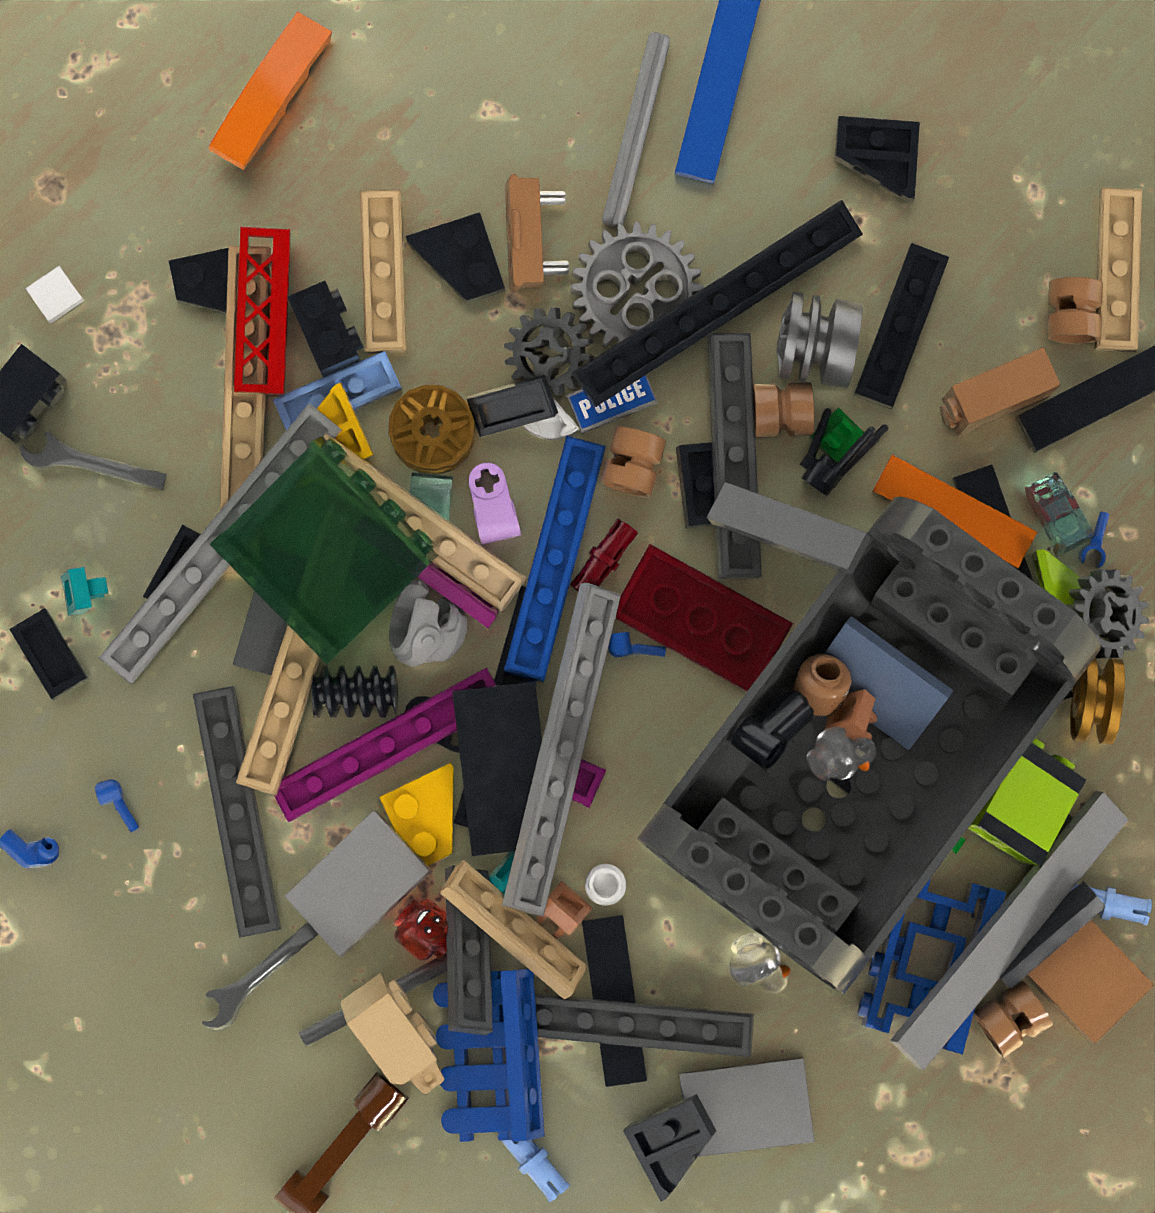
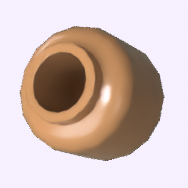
M816 654L808 657L801 664L793 685V692L796 690L807 698L810 707L814 710L813 715L828 716L836 713L843 706L852 683L851 673L846 664L837 657L829 654Z

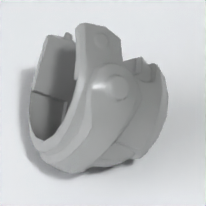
M420 578L418 580L408 579L405 582L396 600L389 630V643L396 659L411 667L419 666L423 663L449 660L457 653L467 633L468 620L464 611L446 597L440 598L437 602L426 599L429 593V586L422 582Z

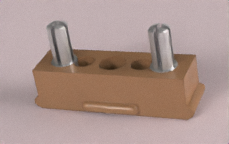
M512 174L505 184L509 289L514 293L520 288H540L544 283V275H568L569 268H567L569 267L568 261H543L540 205H564L566 202L565 192L540 191L539 178H518L516 174Z

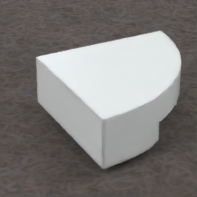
M555 399L554 402L558 410V414L555 417L523 425L529 433L547 440L566 438V435L571 436L580 430L578 425Z

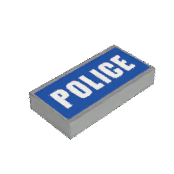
M647 375L594 408L582 389L567 394L568 402L581 434L658 403Z

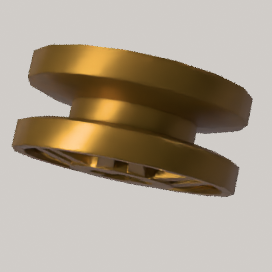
M422 385L409 390L396 401L389 416L388 433L396 455L408 468L421 474L441 475L455 470L468 458L475 443V424L469 405L457 392L442 385ZM433 422L434 426L440 423L441 425L438 428L440 435L435 438H431L430 434L423 436L426 433L424 425Z
M1095 657L1073 686L1070 733L1072 740L1085 742L1090 734L1092 725L1095 724L1099 744L1113 745L1117 737L1123 711L1125 693L1124 663L1121 659H1109L1102 676H1099Z

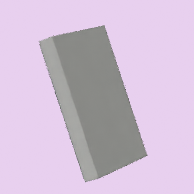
M373 810L295 885L285 897L339 957H343L432 870L379 812Z
M803 1057L679 1073L682 1100L697 1094L716 1129V1133L698 1157L815 1142Z

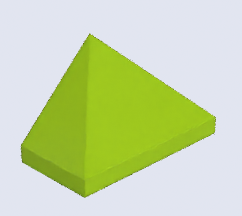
M1045 549L1036 550L1032 554L1038 585L1065 605L1073 604L1074 599L1068 592L1070 589H1081L1078 583L1080 577Z

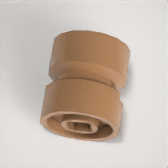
M1063 277L1049 282L1048 304L1055 310L1048 316L1047 339L1054 342L1072 344L1093 343L1101 340L1102 316L1096 313V309L1102 305L1103 282L1101 280L1087 277Z
M811 382L788 383L785 390H780L777 384H753L755 438L778 437L781 430H786L789 436L813 435L814 401Z
M616 427L610 446V451L614 454V457L606 460L600 483L620 492L641 497H651L657 476L652 468L654 465L660 464L666 440L638 429Z
M1023 980L1018 982L1013 988L1011 987L1004 991L1001 1002L991 1000L974 1011V1017L981 1029L1003 1058L1023 1046V1037L1026 1035L1035 1038L1053 1026L1044 1007ZM1014 1014H1019V1016L1016 1017L1014 1021L1011 1016Z

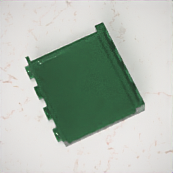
M321 436L314 439L309 444L310 447L227 530L221 532L210 545L292 630L328 664L439 555L433 550L435 544L432 539L421 529L414 531L404 520L406 514L402 508L389 498L385 501L374 489L377 485L372 477L360 468L356 471L345 460L347 453L335 440L331 438L326 440Z

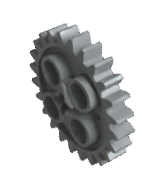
M635 222L632 233L628 234L624 226L618 224L617 237L613 238L608 231L604 230L602 232L603 245L593 240L589 242L588 247L593 254L592 256L580 253L578 260L586 268L573 269L572 276L581 280L582 283L571 285L570 292L582 295V297L574 301L572 307L576 310L585 309L586 312L579 318V323H593L589 333L591 338L599 333L605 335L602 347L606 348L613 340L620 342L643 327L633 326L628 322L626 313L631 309H641L648 317V322L646 323L648 324L704 288L703 285L692 283V280L701 275V269H689L688 267L695 258L694 253L682 256L680 252L685 242L682 240L672 246L669 243L671 237L670 230L659 238L656 236L655 224L650 226L647 234L641 232L639 222ZM633 252L641 253L646 257L648 264L642 269H633L627 264L626 256ZM661 263L663 269L647 281L643 291L644 296L639 292L634 294L616 315H612L610 310L628 295L631 286L630 282L635 286L638 285L656 264ZM605 280L612 281L618 286L619 293L611 298L604 297L598 292L597 285ZM663 280L669 281L675 286L677 293L670 298L661 297L655 291V284Z

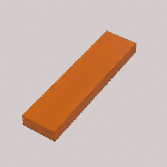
M894 455L889 459L872 491L890 502L894 497H905L935 509L1017 569L1038 533Z

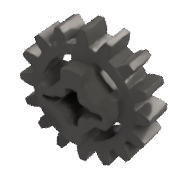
M551 307L548 316L543 308L534 309V319L529 315H522L519 318L523 327H511L509 329V332L516 338L514 342L504 344V348L513 351V357L506 359L505 364L516 365L517 370L511 376L513 380L522 378L527 380L545 375L548 385L552 388L555 396L563 395L564 384L570 389H575L579 386L572 372L583 366L584 361L594 359L593 355L585 353V347L590 346L594 342L593 339L582 338L581 336L587 328L585 323L572 324L575 318L574 313L567 312L560 318V308ZM543 325V328H540L539 335L532 341H527L530 334ZM564 331L569 335L573 347H570L563 337ZM549 346V348L555 349L556 352H561L563 355L549 358L548 355L543 354L541 351H536L535 348ZM526 357H528L534 365V372L530 369L526 361ZM567 362L571 363L563 375L555 378L561 366Z
M1120 570L1090 571L1089 577H1080L1078 579L1081 589H1070L1068 592L1074 599V602L1066 606L1075 611L1084 620L1100 643L1101 649L1095 656L1096 659L1122 658L1124 652L1134 651L1136 647L1133 639H1144L1145 637L1144 633L1139 629L1140 624L1149 623V619L1142 616L1141 611L1148 607L1149 604L1138 599L1143 588L1141 586L1130 587L1133 577L1131 575H1120ZM1104 587L1110 588L1111 591H1106ZM1098 635H1100L1102 638L1108 637L1110 641H1105L1101 639Z

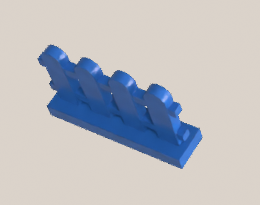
M528 968L491 971L493 1032L487 1035L448 1031V1024L440 1026L436 1032V1041L441 1048L446 1050L454 1049L455 1065L441 1070L445 1080L440 1086L445 1091H457L458 1106L448 1109L443 1113L441 1124L446 1132L459 1134L460 1142L474 1141L473 1133L498 1132L499 1141L511 1139L512 1142L530 1141L545 1137L534 973ZM447 982L438 984L433 991L435 1003L443 1008H448ZM492 1048L493 1064L469 1065L468 1049ZM495 1090L496 1106L472 1107L471 1091Z

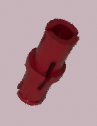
M617 518L597 548L594 546L591 548L589 559L570 583V586L577 592L579 591L580 583H590L600 587L610 572H615L620 565L617 562L639 533L630 525Z

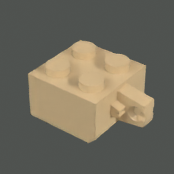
M380 972L340 1001L346 1024L390 1083L403 1085L410 1080L425 1095L445 1080L436 1063L437 1057L432 1047L437 1041L432 1035L431 1027L419 1011L414 1015L410 1013L413 1009L407 1001L409 998L398 982L393 979L388 983Z

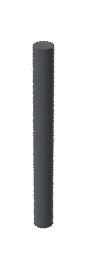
M445 953L396 979V981L405 993L419 987L447 971V954ZM342 1009L299 1032L306 1047L347 1025Z

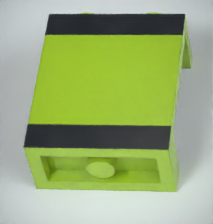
M1034 738L968 829L1018 862L1041 867L1086 779L1073 771L1075 764L1056 754H1053V756L1043 751L1045 745L1040 740Z

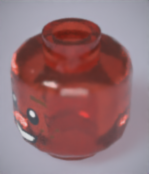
M413 899L392 924L397 928L394 939L419 961L427 960L433 954L440 959L447 952L448 923L446 912L430 899L421 900L419 903Z

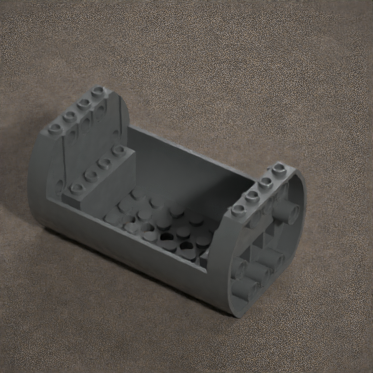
M894 497L867 532L871 539L853 575L841 571L836 573L637 837L646 848L804 969L842 995L852 985L1101 649L1100 643L1093 631L1075 611L938 511L923 503L905 497ZM851 616L954 690L910 750H907L872 723L868 724L867 732L872 735V739L865 742L869 743L875 751V758L870 763L868 771L859 769L851 756V750L857 744L856 742L852 741L850 737L833 740L824 732L828 716L813 715V719L788 741L787 747L780 759L767 770L760 767L731 745L735 731L750 715L760 716L786 690L793 692V685L801 664L808 657L824 654ZM835 774L844 775L850 781L851 790L843 798H835L827 791V781ZM809 808H818L825 814V826L819 831H810L803 826L802 815Z

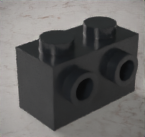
M324 280L287 296L323 377L360 362L356 351L364 347L354 325L346 328L340 314L346 312L347 309L338 288L330 291Z
M23 344L18 347L0 370V432L15 444L21 438L26 440L34 433L40 423L37 419L46 406L51 408L61 399L65 392L63 385L67 381L58 371Z

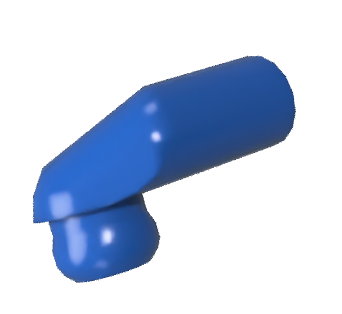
M9 829L0 838V848L21 867L26 869L49 866L56 861L59 855L58 843L49 837L26 843L12 829Z

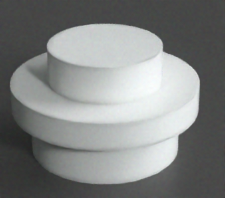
M601 864L594 867L588 873L585 880V890L593 902L604 906L612 905L623 897L626 890V879L622 871L610 864Z

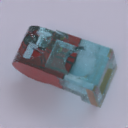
M1052 472L1025 486L1027 499L1050 540L1049 544L1056 558L1090 540L1094 532L1071 491H1068L1058 473Z

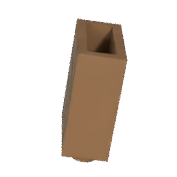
M1044 347L952 386L942 398L944 405L940 407V411L949 429L955 428L958 436L1047 399L1061 384Z
M1092 920L1025 976L1088 1042L1094 1044L1154 986Z

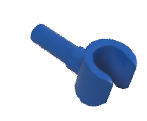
M1100 512L1090 543L1082 547L1079 552V560L1082 564L1085 562L1086 553L1091 549L1097 550L1099 554L1095 568H1100L1105 563L1106 554L1101 546L1110 516L1109 513Z
M629 632L611 634L608 646L609 653L614 657L639 654L665 657L666 647L644 644L631 645Z
M113 779L97 783L95 792L99 804L102 806L113 802L115 809L129 831L133 832L138 829L137 822L123 800L120 783Z

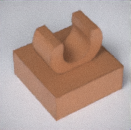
M865 689L848 693L843 706L836 713L828 716L824 732L833 740L850 737L856 743L871 740L872 735L867 732L868 724L877 721V716L872 711L876 698Z
M561 881L548 896L544 917L537 916L536 921L541 924L549 917L559 927L552 936L557 939L563 936L565 932L570 935L593 908Z

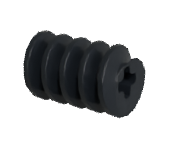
M323 666L319 677H315L313 674V717L320 718L324 706H326L331 718L337 717L341 706H343L348 718H353L357 706L360 707L364 718L370 717L374 706H376L381 718H386L390 706H393L397 717L398 680L394 666H389L385 677H381L378 666L372 667L369 677L364 676L361 666H356L352 677H348L344 666L339 667L336 677H331L328 666Z

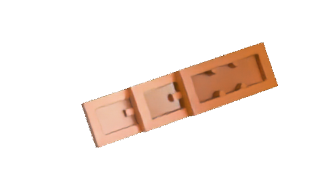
M297 11L246 84L209 144L208 150L244 170L285 115L287 104L308 78L310 67L330 42L332 31Z

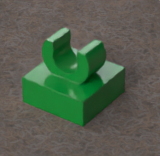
M839 407L831 414L819 447L826 456L836 463L864 433ZM815 432L813 433L812 436L809 437V439H810L811 441H812V439H813V437H814Z

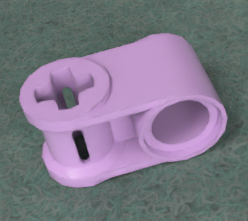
M490 462L475 466L469 476V487L475 508L473 512L481 545L521 536L514 502L510 498L502 469ZM485 472H489L492 478H499V482L493 484L494 491L491 493H486L484 487H476V483L482 481V474Z

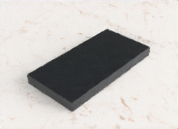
M535 681L452 690L472 856L515 851L542 743Z

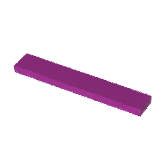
M488 668L482 669L284 777L278 794L274 797L288 822L294 821L457 732L452 690L496 685Z

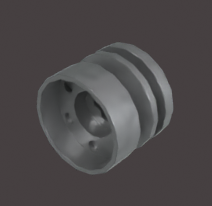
M793 292L791 301L782 316L776 354H778L779 377L789 379L793 361L800 362L799 381H806L812 364L820 365L821 384L848 389L858 348L863 304L835 299L829 316L821 315L820 296L813 295L809 313L802 312L803 293Z

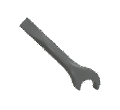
M50 432L44 433L47 444L40 453H29L23 444L20 446L21 455L25 461L39 469L55 466L77 467L163 490L167 474L81 452L60 442Z
M307 922L244 977L223 988L208 991L206 997L209 1000L217 1001L220 1010L215 1019L212 1021H202V1024L211 1030L228 1028L235 1021L239 1009L251 992L319 934Z

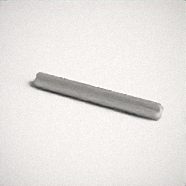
M651 32L648 36L602 217L603 224L610 227L618 228V224L624 225L670 43L669 36L662 33Z

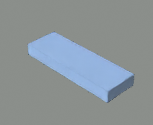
M380 352L288 392L284 396L273 399L285 429L287 430L309 403L317 409L330 393L332 387L340 382L343 384L354 410L402 390L386 352Z

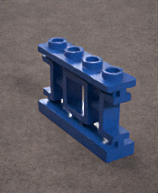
M929 880L916 898L936 903L930 926L927 927L908 921L904 937H901L899 934L904 919L903 915L884 940L882 951H876L872 956L868 975L874 977L870 993L863 992L857 1013L858 1016L863 1017L862 1025L889 1033L894 1013L910 1017L929 994L930 988L933 989L938 983L937 981L905 973L916 933L953 943L946 969L947 972L962 954L967 939L966 937L945 932L951 909L974 913L977 898L981 899L970 939L971 943L1004 903L1006 892L970 883L965 902L927 892L930 884ZM892 960L897 961L892 978L914 984L908 1007L886 1002L882 1018L877 1015ZM975 1008L942 1049L963 1055Z

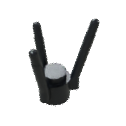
M826 408L818 423L808 453L800 463L801 466L807 469L801 478L828 497L842 477L888 431L887 425H882L877 431L874 427H869L837 463L824 453L818 460L816 455L832 413L831 409Z

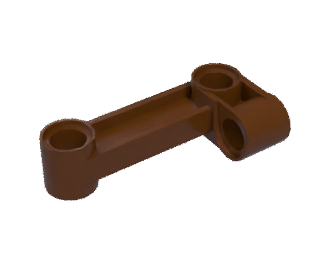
M376 1072L353 1100L354 1106L359 1110L307 1175L304 1176L296 1170L273 1200L289 1213H316L329 1198L322 1191V1188L370 1129L373 1127L380 1131L383 1127H386L409 1097L379 1072Z

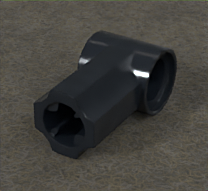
M786 690L760 716L750 715L735 731L731 745L760 767L767 770L780 759L787 747L788 741L813 719L814 710L810 707L807 698L796 690L794 692Z

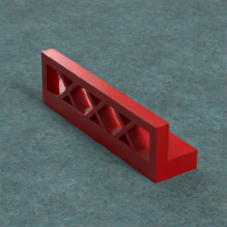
M240 227L234 392L259 393L276 397L284 396L288 323L287 296H289L291 247L290 229ZM249 237L273 238V254L260 266L248 254ZM249 261L256 270L247 277ZM271 263H272V279H271L270 276L264 271V269H265L267 266H269ZM261 274L271 285V296L260 306H257L247 296V285L256 276ZM246 302L254 309L247 317ZM271 303L269 319L262 310ZM259 315L270 327L269 337L256 348L245 336V326ZM246 344L253 352L244 359V346ZM267 345H269L268 360L260 353ZM256 355L268 367L267 385L243 384L244 366Z

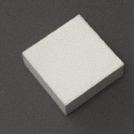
M57 266L25 288L50 324L84 302L60 266Z

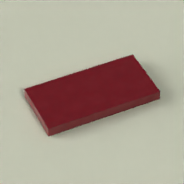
M651 544L646 549L620 596L615 620L745 692L750 689L778 652L793 625L791 621Z

